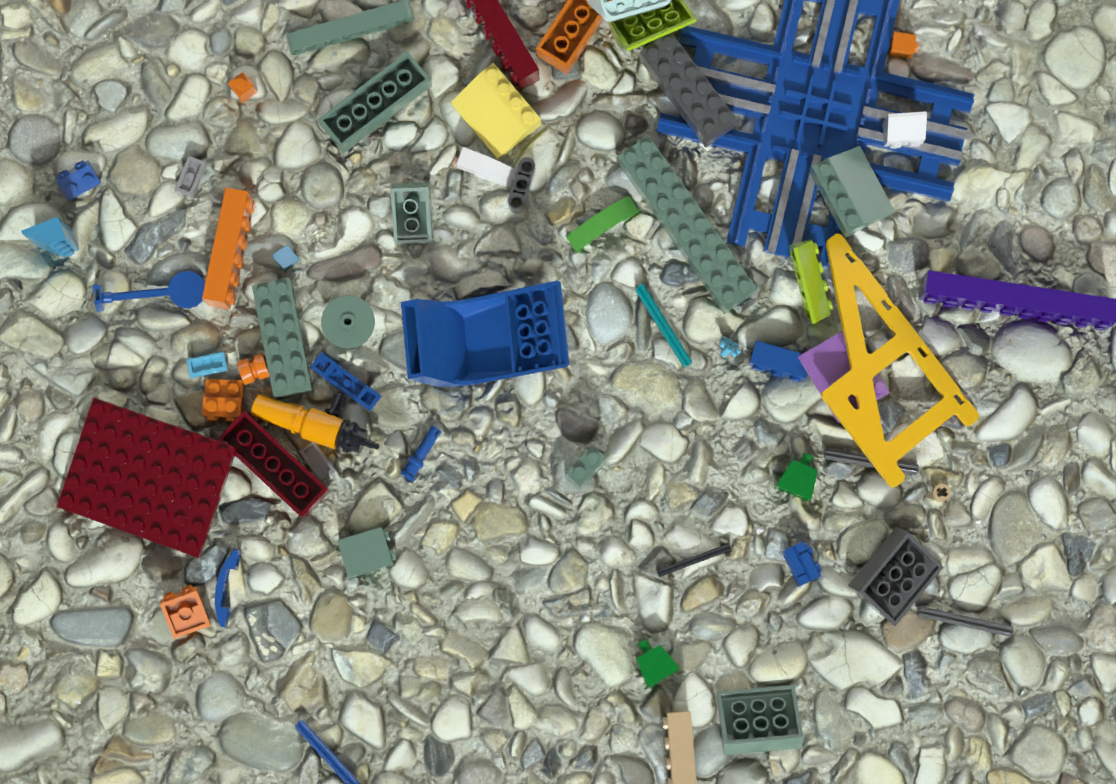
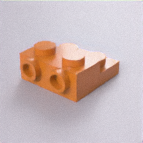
M205 379L202 416L207 418L206 421L216 422L218 418L226 419V422L235 421L243 412L245 388L243 380Z
M192 585L185 586L181 589L182 592L174 594V592L166 593L163 595V599L160 600V606L173 639L211 626L198 586L194 588Z

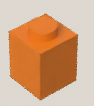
M894 32L891 37L889 56L912 58L913 54L918 51L919 42L916 41V35Z
M243 72L228 82L231 90L242 104L257 93L254 85Z

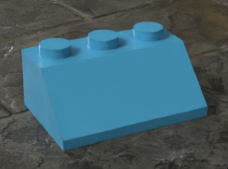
M59 217L21 231L37 247L60 257L72 256L75 254V251L79 250L72 230Z

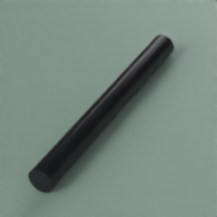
M725 544L656 570L657 574L661 577L731 551L730 544Z

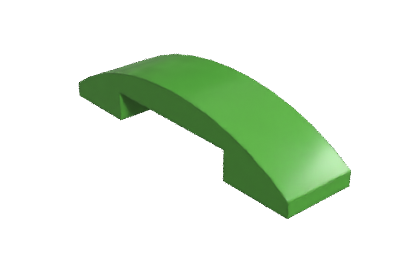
M626 196L584 222L566 238L577 253L591 244L594 239L638 213L639 210L631 198Z

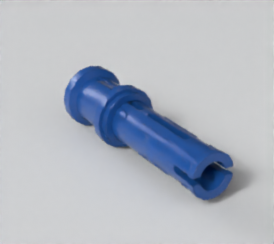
M431 425L414 455L408 458V463L404 470L399 472L400 475L412 482L415 481L414 477L419 469L423 468L424 459L442 431Z

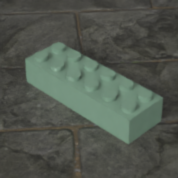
M407 51L318 119L319 124L344 154L432 87L431 79Z
M285 278L252 285L273 397L279 400L314 392L291 279Z

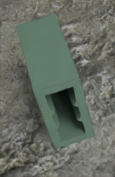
M591 445L566 473V479L581 491L603 467L607 458Z
M379 527L337 540L349 579L394 565L393 561L396 560L394 550L389 549L388 542L391 539L388 530L384 531L383 527Z

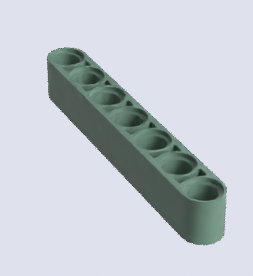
M402 0L287 34L286 38L291 54L299 55L410 23L415 20L410 1Z

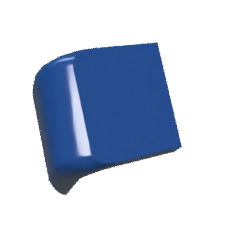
M559 281L459 301L413 299L401 302L407 377L409 380L438 387H458L564 368L569 365L562 286Z

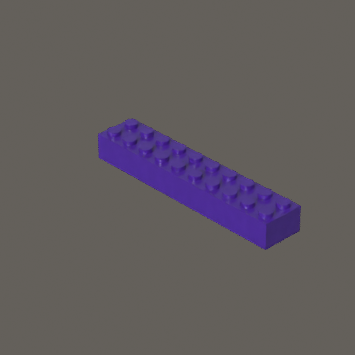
M930 270L921 278L919 300L929 305L942 303V306L949 308L954 307V305L961 306L963 310H973L975 308L980 309L982 313H992L994 311L999 312V315L1002 316L1014 314L1018 315V318L1021 319L1033 317L1037 318V321L1040 322L1053 320L1056 321V324L1060 325L1073 323L1076 327L1086 328L1087 326H1092L1095 330L1105 331L1116 323V299Z

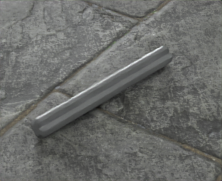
M828 448L824 451V459L875 468L866 455ZM897 461V465L903 473L918 474V464Z
M920 606L917 611L918 617L1009 637L1013 634V626L923 606Z

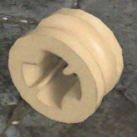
M938 484L933 489L932 495L936 501L945 502L950 497L951 491L947 485ZM937 489H945L946 492L944 494H947L946 497H938L937 494L939 492H936Z

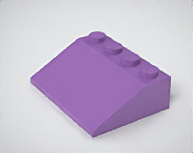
M843 331L798 357L820 394L850 371ZM875 375L872 380L876 400L879 401L890 392L880 375ZM851 394L848 397V401L857 410L856 397ZM832 412L833 416L835 417V419H836L837 422L839 423L840 421L837 419V417H836V416L834 415V413Z

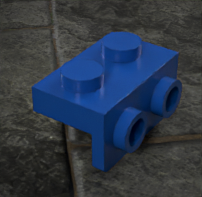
M84 160L79 161L74 165L75 168L69 171L66 169L57 174L58 177L55 178L56 183L67 201L101 184L89 160L86 162Z

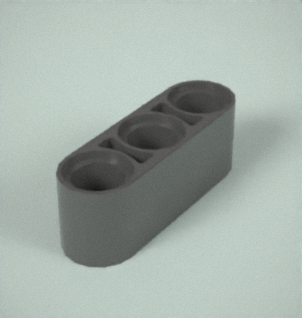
M529 157L520 160L508 197L509 210L515 214L521 213L525 209L535 175V162ZM529 164L532 166V169L524 171L522 167ZM524 182L527 186L524 189H519L517 184ZM514 200L522 202L519 207H514L511 203Z

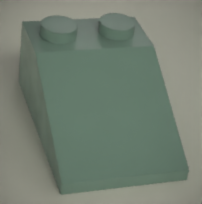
M430 182L393 183L390 188L394 244L432 243Z

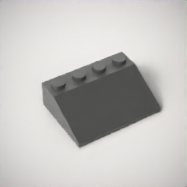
M896 527L854 577L848 587L889 623L896 626L943 569V566L909 532Z

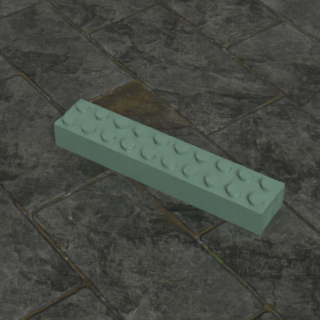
M649 135L617 156V163L723 314H726L754 295L757 291L756 286Z

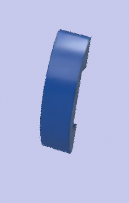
M322 352L310 366L321 377L370 412L382 397Z
M234 550L226 559L219 573L215 589L216 616L220 627L224 628L228 627L231 611L230 608L223 607L230 569L238 570L241 551Z

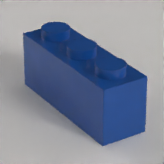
M760 341L755 342L749 366H752L753 370L763 372V370L770 371L771 375L776 377L784 375L789 377V380L798 383L804 381L807 376L805 368L798 359L802 353Z

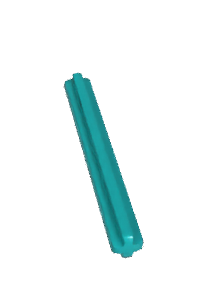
M644 284L635 288L636 293L683 367L689 366L692 363L691 358Z

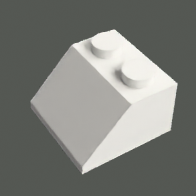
M927 112L888 114L882 124L884 146H890L892 149L900 148L901 145H909V147L920 146L926 138Z

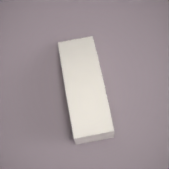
M464 147L456 164L458 169L473 173L476 177L511 188L516 174V169Z

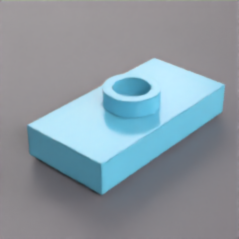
M224 351L186 359L191 379L228 371Z

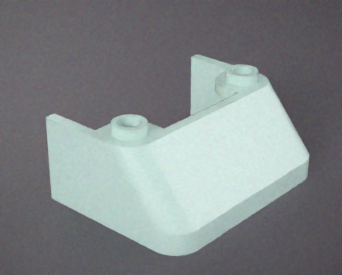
M671 0L587 1L606 21L612 22L664 7Z

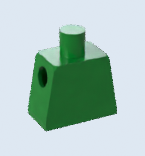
M803 453L800 462L792 460L775 488L807 502L811 501L818 472L817 469L810 467L814 457Z
M647 639L637 644L643 655L636 658L647 688L680 670L679 666L661 645L652 648Z

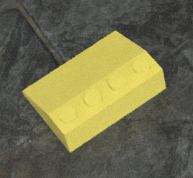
M494 63L478 74L451 102V105L497 160L541 126V118Z

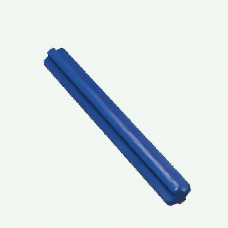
M304 720L299 721L295 725L299 733L346 784H361Z

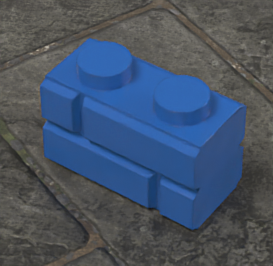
M803 541L782 551L798 587L821 577V566L818 561L814 562L811 556L814 553L809 543L805 544Z

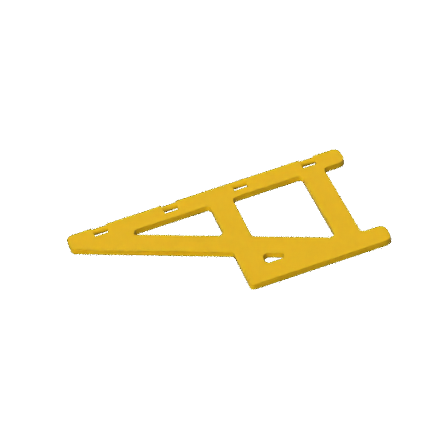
M835 234L826 241V249L850 371L821 393V398L886 483L894 488L905 480L904 473L897 465V461L953 415H956L965 426H970L979 419V413L961 393L960 388L897 306L888 298L887 293L861 259L855 255L841 234ZM849 253L855 262L851 264L845 254ZM854 285L861 290L894 334L889 341L872 354L866 351ZM882 300L886 301V303L891 308L890 310L887 311V309L881 303ZM919 347H921L927 355L925 358L917 350ZM908 352L940 393L942 399L892 440L886 442L872 379L898 357ZM851 394L856 397L857 410L848 401V397ZM957 394L963 404L960 405L953 396Z

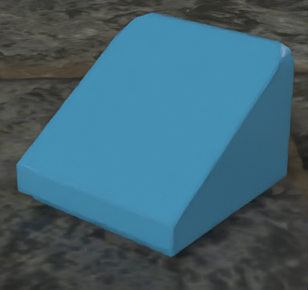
M288 246L272 255L273 259L285 272L300 260Z

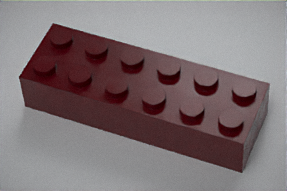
M463 0L467 9L471 8L476 24L481 25L484 38L490 40L495 56L499 55L503 70L509 72L511 76L509 79L514 88L518 87L522 91L540 81L539 68L499 1Z
M245 411L217 438L223 443L238 447L235 456L303 519L330 493V490Z

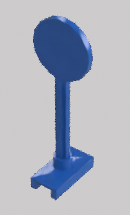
M183 271L172 277L168 288L112 293L102 292L101 285H92L95 295L94 305L96 312L104 311L105 303H113V301L169 296L175 305L190 309L197 307L203 302L202 296L205 282L200 275L191 271Z

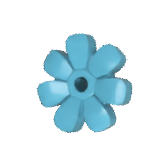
M726 336L721 337L719 345L723 348L720 352L723 357H726L729 353L736 357L741 353L737 342H733L732 339Z

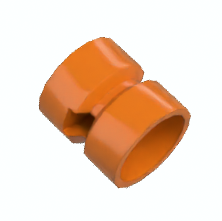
M263 353L252 356V360L246 358L237 361V366L245 385L255 382L256 378L262 380L270 377L267 361Z

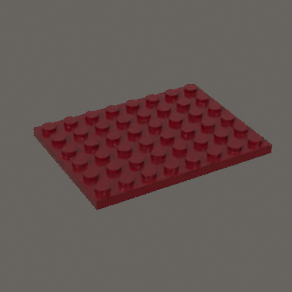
M93 397L57 507L185 554L201 558L238 447Z

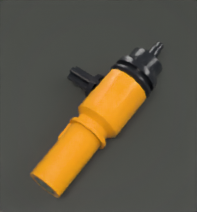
M340 393L335 394L331 407L326 408L325 411L315 408L305 410L304 406L291 402L284 403L261 394L257 395L251 409L252 418L291 430L292 434L300 433L302 439L336 449L337 451L342 449L344 453L355 452L360 454L364 446L376 450L380 446L378 443L368 440V430L360 428L356 422L351 423L350 419L343 422V414L340 412L346 396Z

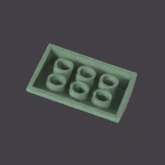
M860 146L829 157L811 167L809 173L844 238L895 213Z
M795 685L717 692L724 755L802 748L803 732Z

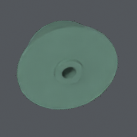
M351 295L341 296L332 300L324 309L321 318V327L325 337L333 345L345 349L355 348L364 344L372 335L375 326L374 313L368 303L359 297Z

